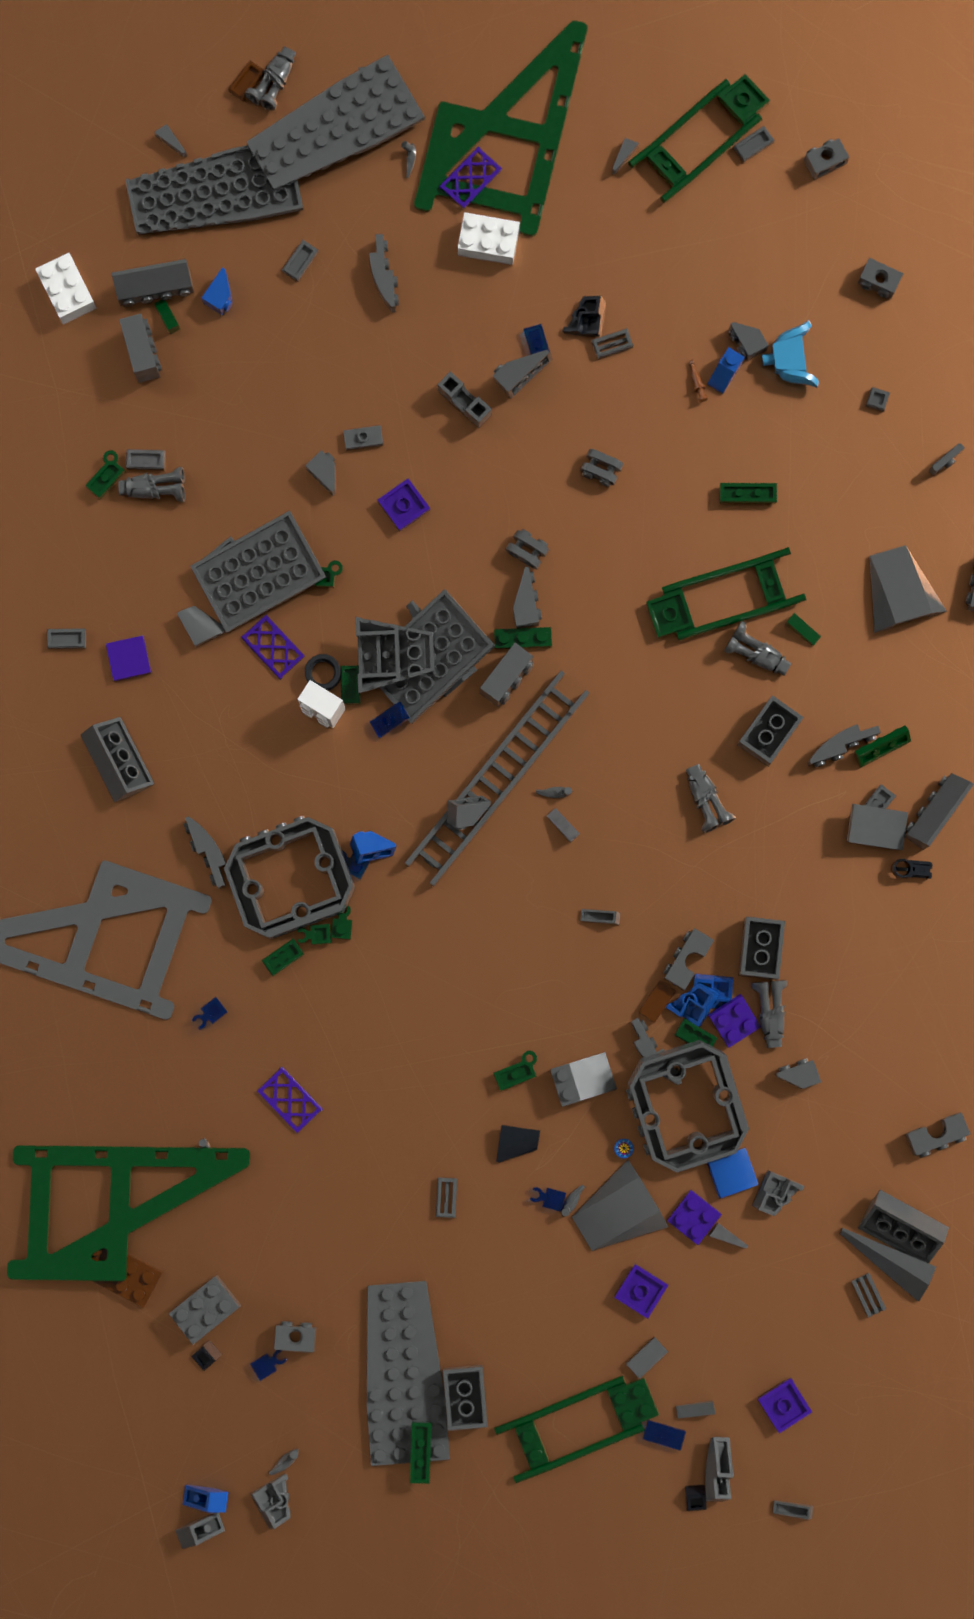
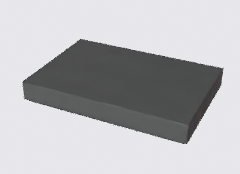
M852 804L847 842L903 850L908 812Z

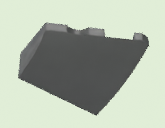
M195 606L177 613L195 647L226 633L222 624Z
M767 1170L752 1206L775 1216L781 1211L782 1206L788 1204L792 1200L791 1197L798 1190L802 1191L805 1186Z
M286 1474L277 1477L250 1494L269 1529H275L290 1519V1509L288 1508L289 1493H287L286 1486L288 1476Z

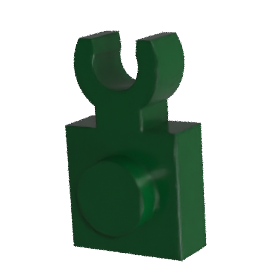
M347 906L346 913L338 914L339 919L333 918L331 938L351 940L353 920H347L351 913L350 906Z
M330 924L310 925L311 931H307L304 928L297 929V932L305 933L304 939H298L299 943H305L309 939H311L312 945L331 943Z

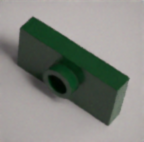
M359 665L341 666V700H343L344 704H361L360 693H358Z
M293 938L264 958L262 962L271 975L275 976L302 957L304 953Z
M683 1019L674 1036L686 1043L701 1040L713 1046L717 1040V1037L686 1019Z

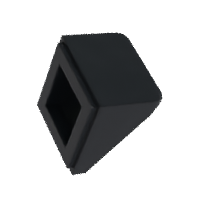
M208 1341L191 1357L205 1371L222 1354L211 1341Z
M685 1486L687 1511L707 1510L705 1486Z

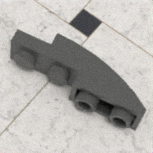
M376 234L377 253H369L373 279L386 306L391 312H396L395 306H399L398 294H394V288L398 287L397 276H393V270H389V259L385 258L384 252H388L387 240H384L383 234Z
M857 724L839 732L813 754L808 761V766L814 765L816 768L824 765L826 760L832 759L834 762L843 759V755L847 753L845 746H848L849 749L858 746L860 741L866 740L867 743L876 740V736L881 733L879 726L860 731Z
M189 816L185 817L187 823H184L187 834L191 833L193 841H190L193 852L197 851L199 856L206 854L203 858L206 867L211 868L212 874L209 876L212 885H217L218 889L226 887L220 868L225 867L226 861L219 847L202 826Z
M637 1018L631 1021L639 1037V1040L633 1042L642 1058L665 1051L663 1048L656 1052L655 1048L658 1046L653 1037H648L646 1033L648 1027L644 1020L640 1021ZM672 1067L670 1070L671 1074H677L679 1072V1069H674V1067ZM667 1075L662 1076V1077H664L665 1079H667L668 1081H670V1082H672V1083H674V1084H676V1085H679V1084L682 1083L681 1080H680V1081H672L671 1079L668 1078Z

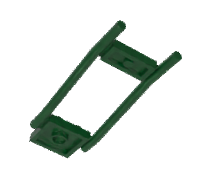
M746 74L732 85L725 79L656 140L628 161V165L633 168L647 157L652 166L673 186L660 197L661 201L665 203L762 120V116L757 113L767 106L770 100ZM717 96V99L744 126L687 175V172L660 145Z
M789 547L663 586L664 596L646 601L658 638L677 633L680 641L806 601L804 593L786 599L773 561L790 555ZM755 566L768 606L695 627L682 588Z
M622 1375L533 1413L497 1426L494 1430L496 1435H499L511 1429H516L531 1468L528 1471L513 1476L517 1484L644 1432L645 1429L642 1422L659 1416V1411L645 1377L626 1384ZM607 1390L623 1431L550 1462L534 1420Z

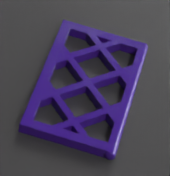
M477 147L439 187L464 209L496 177L502 168L483 152L480 147ZM479 153L483 157V162H472L471 159ZM464 166H469V176H458V173ZM472 166H483V175L472 176ZM486 166H493L496 169L491 175H486ZM483 179V183L478 189H472V180ZM451 180H456V190H449L446 185ZM458 180H470V189H459ZM459 193H470V197L463 203L459 199Z
M267 615L246 634L241 636L243 641L279 679H282L288 671L305 657ZM267 621L272 626V631H261V625ZM251 634H258L257 645H253L247 639ZM261 634L272 635V645H260ZM275 635H280L286 641V646H276ZM260 648L271 649V659H266L260 653ZM274 649H285V660L274 659ZM288 649H293L299 656L295 660H288ZM274 663H285V669L279 673L274 668Z
M280 1067L257 1091L297 1133L323 1110L283 1067ZM283 1073L289 1079V1084H277L278 1076ZM267 1087H274V1098H269L263 1091ZM277 1087H289L288 1098H277ZM292 1087H297L303 1093V1099H291ZM277 1101H288V1113H283L277 1107ZM291 1101H302L303 1113H291ZM306 1102H311L317 1109L313 1113H305ZM291 1116H302V1124L297 1127L291 1121Z

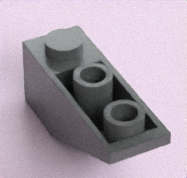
M529 567L524 569L513 606L516 628L539 626V620H542L541 610L536 608L535 603L538 601L537 590H533L532 583H535L534 573L529 571Z

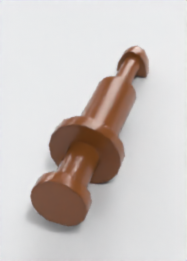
M692 359L689 362V366L692 369L691 375L695 385L693 390L698 392L699 402H705L708 400L707 395L703 391L706 389V386L702 384Z

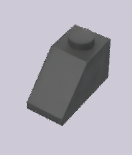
M321 450L305 465L306 470L334 496L336 494L335 459L329 452L325 454Z
M483 796L448 800L447 823L459 830L473 826L491 805V801Z
M219 1512L176 1529L182 1549L196 1546L225 1531Z

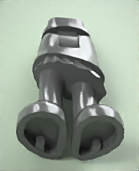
M283 47L281 52H278L277 56L265 67L263 71L265 74L256 89L248 88L244 92L246 98L258 106L261 104L266 110L273 111L276 109V96L279 89L283 90V85H286V80L294 64L293 59L296 52L287 47ZM273 81L272 87L270 88L268 94L264 95L270 83Z
M177 467L173 472L167 474L148 475L145 473L131 477V479L127 477V480H119V495L154 499V497L160 499V495H173L178 502H185V489L183 486L185 482L183 467ZM158 483H177L174 485L156 486Z
M741 621L724 652L729 654L736 652L747 657L746 661H751V664L785 676L792 663L785 660V656L782 657V654L772 647L771 644L768 645L767 642L762 643L747 634V625ZM738 641H741L749 645L750 647L756 649V651L754 652L746 648L745 646L741 645Z
M700 764L686 769L694 804L697 803V809L701 808L705 818L702 832L707 833L716 829L719 823L723 826L736 819L735 815L725 810L718 798L717 787L706 774V771L702 770ZM708 800L711 801L717 813L719 823L711 811Z
M787 980L770 981L773 998L772 1010L769 1005V982L751 983V988L757 991L760 997L761 1014L758 1015L767 1048L782 1047L786 1012L784 1011L786 1005H782V990L787 987Z

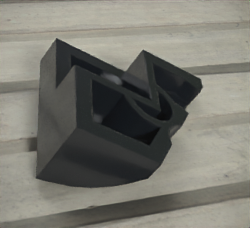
M583 296L579 307L571 315V322L567 327L564 326L563 333L577 336L601 337L606 301L602 296Z
M501 1125L496 1162L500 1163L536 1151L540 1131Z

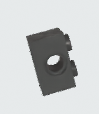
M839 138L826 141L822 147L811 148L806 152L807 154L804 158V162L814 180L846 165L849 160V156ZM827 155L830 159L824 160L821 156Z
M869 258L858 284L865 290L878 292V295L883 298L889 297L892 299L903 273ZM881 277L884 282L878 283L875 278Z
M281 1321V1324L276 1325L274 1350L314 1352L316 1327H312V1323L301 1322L300 1326L293 1325V1322ZM293 1331H298L301 1335V1339L297 1342L290 1338V1334Z

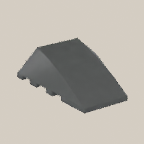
M906 545L869 556L874 633L893 628L894 625L927 615L931 617L947 612Z
M355 617L359 661L358 693L435 671L433 632Z
M629 1160L572 1216L592 1251L668 1227L660 1210Z

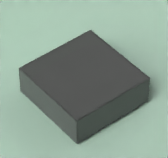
M872 387L866 407L884 412L890 392Z

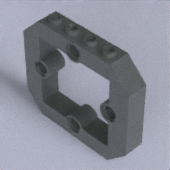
M300 816L288 825L281 823L275 826L276 829L272 831L268 829L260 831L256 837L251 838L247 836L241 838L240 842L235 844L224 867L244 926L270 939L344 913L355 890V885L335 830L309 817ZM314 834L321 852L315 858V866L322 873H328L336 896L311 906L304 902H297L293 905L290 914L265 922L258 899L263 896L264 888L258 881L250 880L244 860L270 850L281 851L287 844ZM275 836H280L281 838L278 845L272 844V839ZM324 858L330 860V864L326 868H322L320 864ZM252 885H256L258 889L254 895H250L248 891ZM302 907L306 908V915L298 917V910Z
M701 1040L641 1058L627 1083L629 1087L626 1090L629 1101L633 1100L635 1106L632 1108L634 1118L639 1119L640 1126H637L640 1137H644L646 1144L643 1145L646 1156L650 1155L653 1161L675 1172L736 1154L749 1130L727 1055ZM710 1061L717 1082L712 1094L716 1102L724 1106L731 1130L708 1138L700 1132H693L688 1136L686 1145L666 1151L659 1130L660 1117L652 1107L645 1082L665 1075L672 1081H680L685 1077L686 1068ZM673 1066L680 1067L677 1074L670 1073ZM721 1091H728V1095L726 1098H719V1093ZM647 1115H654V1120L652 1122H645V1117ZM697 1139H701V1146L694 1147V1141Z

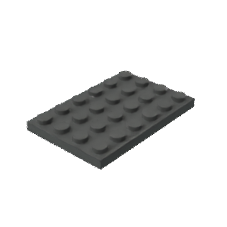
M290 510L191 565L196 578L226 633L327 578Z
M446 589L405 626L407 628L433 632L435 671L379 687L412 724L496 646Z

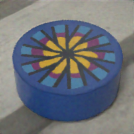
M620 1139L615 1143L614 1151L618 1157L628 1158L633 1154L634 1146L630 1140Z

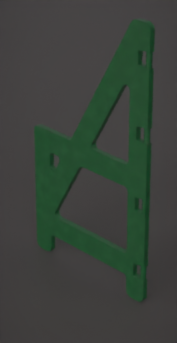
M571 21L484 110L444 101L439 103L414 201L416 209L425 212L431 211L437 196L452 199L439 187L447 179V174L488 133L499 134L539 145L528 194L522 196L485 187L470 204L520 215L522 217L519 228L521 234L535 236L537 234L587 35L588 26L586 23ZM573 43L579 44L577 53L571 52ZM553 67L558 68L544 124L516 119L507 115ZM560 97H566L564 107L558 105ZM454 125L463 126L464 130L457 137L451 136ZM546 150L553 151L550 161L544 159ZM451 180L446 187L449 190H456V180ZM458 181L459 189H470V183ZM472 184V189H478L479 185ZM459 193V199L462 202H465L470 197V193ZM533 204L539 205L537 215L531 214Z
M16 1146L13 1149V1162L16 1165H29L32 1169L28 1251L25 1260H10L8 1262V1278L12 1280L125 1281L127 1279L129 1234L248 1168L250 1165L249 1150L246 1148ZM36 1151H47V1157H36ZM96 1151L107 1152V1158H96ZM156 1152H168L167 1159H156ZM216 1153H228L227 1160H216ZM54 1166H109L111 1168L109 1222L57 1252L49 1254L52 1168ZM133 1167L196 1168V1174L135 1208L130 1207L131 1170ZM106 1248L108 1254L105 1261H94L92 1259L94 1253Z

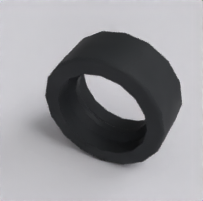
M318 654L307 662L305 677L307 682L311 680L329 691L338 685L341 679V669L338 662L332 656ZM319 662H327L334 669L333 679L326 684L317 683L312 677V669Z

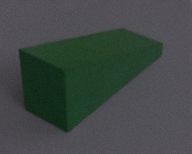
M166 300L155 302L154 305L169 333L172 334L180 330V326Z
M795 613L785 624L813 646L821 637Z

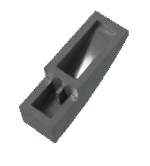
M712 1437L706 1461V1502H723L731 1499L729 1479L734 1478L730 1439L727 1437Z

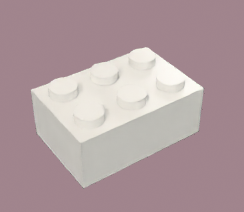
M464 212L458 243V256L513 265L520 222Z
M70 253L36 268V272L62 324L96 309L94 301Z
M309 680L297 699L302 713L310 718L312 716L316 717L318 723L326 728L329 726L334 728L345 711L343 700Z

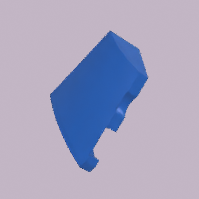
M695 974L694 986L702 984L720 993L712 1006L713 1009H718L732 999L734 977Z
M697 984L689 992L682 994L680 998L667 1004L666 1008L679 1017H684L696 1026L701 1027L720 993L705 985Z

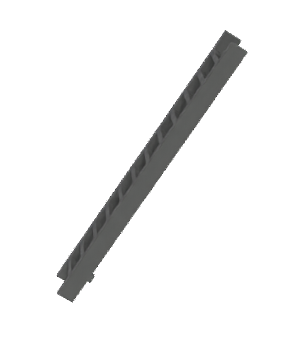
M563 671L559 672L457 798H466L467 795L469 797L477 796L471 790L479 780L499 795L495 803L488 807L482 819L474 824V829L468 836L464 835L461 831L455 829L454 826L447 823L446 812L405 862L410 867L420 854L431 867L439 869L440 871L430 882V885L433 887L589 696V692L585 690L574 704L556 690V685L565 675ZM550 693H553L570 707V710L563 718L543 703ZM539 707L559 722L551 733L531 718ZM526 722H529L547 737L539 748L519 733ZM515 736L535 751L528 762H525L507 747ZM503 751L523 766L516 777L495 762ZM491 766L512 781L503 792L483 777ZM443 825L463 840L456 851L452 850L435 836ZM431 839L452 855L444 866L423 851Z

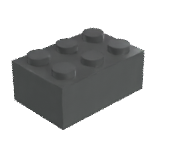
M140 313L119 319L138 383L159 378V371L162 370L157 354H154L157 353V349L151 336L152 331L147 318L143 319Z
M514 643L480 687V694L497 707L500 704L505 705L510 698L511 690H516L522 682L521 677L524 674L528 675L534 667L533 656L517 643Z
M772 695L737 745L769 767L804 717Z
M755 917L744 918L738 976L772 980L779 979L785 921Z
M216 1275L171 1311L169 1315L190 1342L195 1344L242 1305L220 1277Z
M483 1365L443 1368L448 1431L488 1427Z

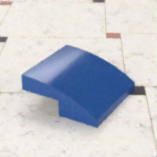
M746 1148L738 1150L736 1154L707 1163L719 1199L759 1185Z

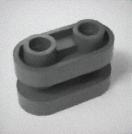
M589 449L586 457L590 462H583L580 471L583 472L582 475L588 479L595 478L600 480L599 483L606 487L615 485L618 477L613 473L614 471L620 472L624 464L620 460L600 451ZM597 463L607 467V471L597 467Z
M524 529L521 531L517 530L513 536L517 542L515 544L509 543L505 551L529 567L538 569L541 561L537 558L539 555L546 556L549 551L547 548L548 544L541 539L536 540L532 538L531 533ZM525 546L533 552L530 554L521 548Z

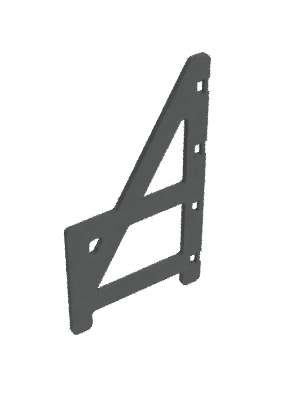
M104 860L101 862L86 903L0 919V963L167 1020L171 1018L175 1005L172 1001L161 998L159 993L187 913L190 910L201 914L207 913L212 899L206 894ZM115 885L128 889L126 895L112 896V890ZM162 907L167 908L162 928L139 989H134L85 971L86 963L103 919ZM76 925L78 928L64 964L5 944V940L11 937ZM29 961L39 964L38 971L27 967ZM85 980L95 983L94 990L83 987ZM141 1000L151 1002V1009L139 1006Z

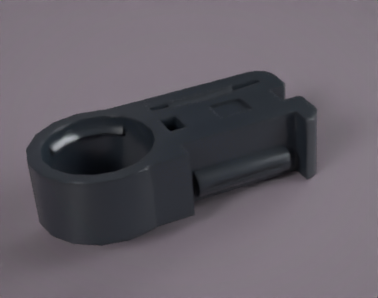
M898 859L892 864L891 870L897 878L915 877L926 878L927 880L932 878L930 869H932L933 864L927 861ZM899 862H904L907 864L908 868L896 867V865ZM897 871H908L906 875L897 873Z

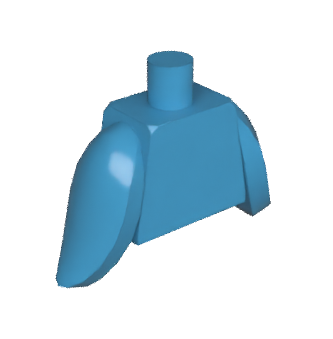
M808 320L780 334L775 339V343L772 344V353L762 355L763 366L774 365L775 374H779L780 378L787 382L818 388L819 380L806 372L802 337L811 329L810 321Z

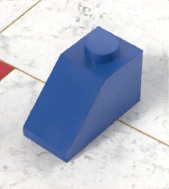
M223 267L202 296L203 304L221 315L225 311L228 312L233 304L227 273Z
M728 347L707 385L723 394L741 367L745 357Z
M372 831L357 832L352 836L350 842L357 864L393 856L396 849L394 842Z
M185 1485L183 1505L207 1513L226 1512L228 1492L216 1488Z

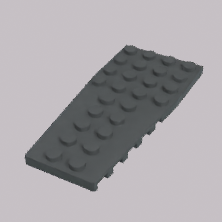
M386 55L318 94L248 140L247 146L272 189L277 191V188L286 184L290 185L295 180L304 176L306 178L311 173L320 169L324 170L335 162L340 163L353 154L358 155L378 146L425 120V116L389 55Z
M247 145L211 154V157L204 159L197 158L190 163L176 164V167L169 169L162 168L158 172L148 175L147 173L141 174V177L131 180L129 178L126 179L137 234L246 222L303 210L298 181L295 180L294 183L286 184L277 188V191H274Z
M426 1281L368 1286L367 1416L371 1466L410 1463L412 1422H432L430 1461L450 1460L446 1401Z

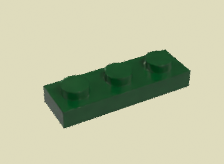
M720 483V503H777V483Z
M551 627L494 629L495 649H510L514 643H517L522 648L552 647Z
M904 725L883 737L877 738L866 746L860 747L855 751L859 766L863 767L911 742L909 729Z
M412 1422L410 1483L430 1484L432 1422Z

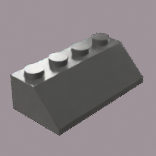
M186 259L112 272L120 306L123 305L124 307H130L139 302L151 303L155 299L168 300L172 298L171 296L176 295L184 297L194 292L191 273Z
M121 717L94 724L81 734L114 802L129 798L154 785Z
M953 773L948 775V777L944 775L938 783L940 785L938 791H933L927 800L930 801L926 807L922 806L917 812L918 818L915 823L911 821L907 826L905 838L922 850L928 848L974 784Z
M879 1190L871 1201L858 1229L902 1253L930 1263L945 1243L949 1227Z

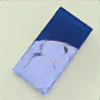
M542 324L523 329L530 354L544 350L550 352Z
M398 702L371 720L370 723L378 737L381 738L410 717L401 702Z
M648 1419L642 1439L681 1451L686 1431Z

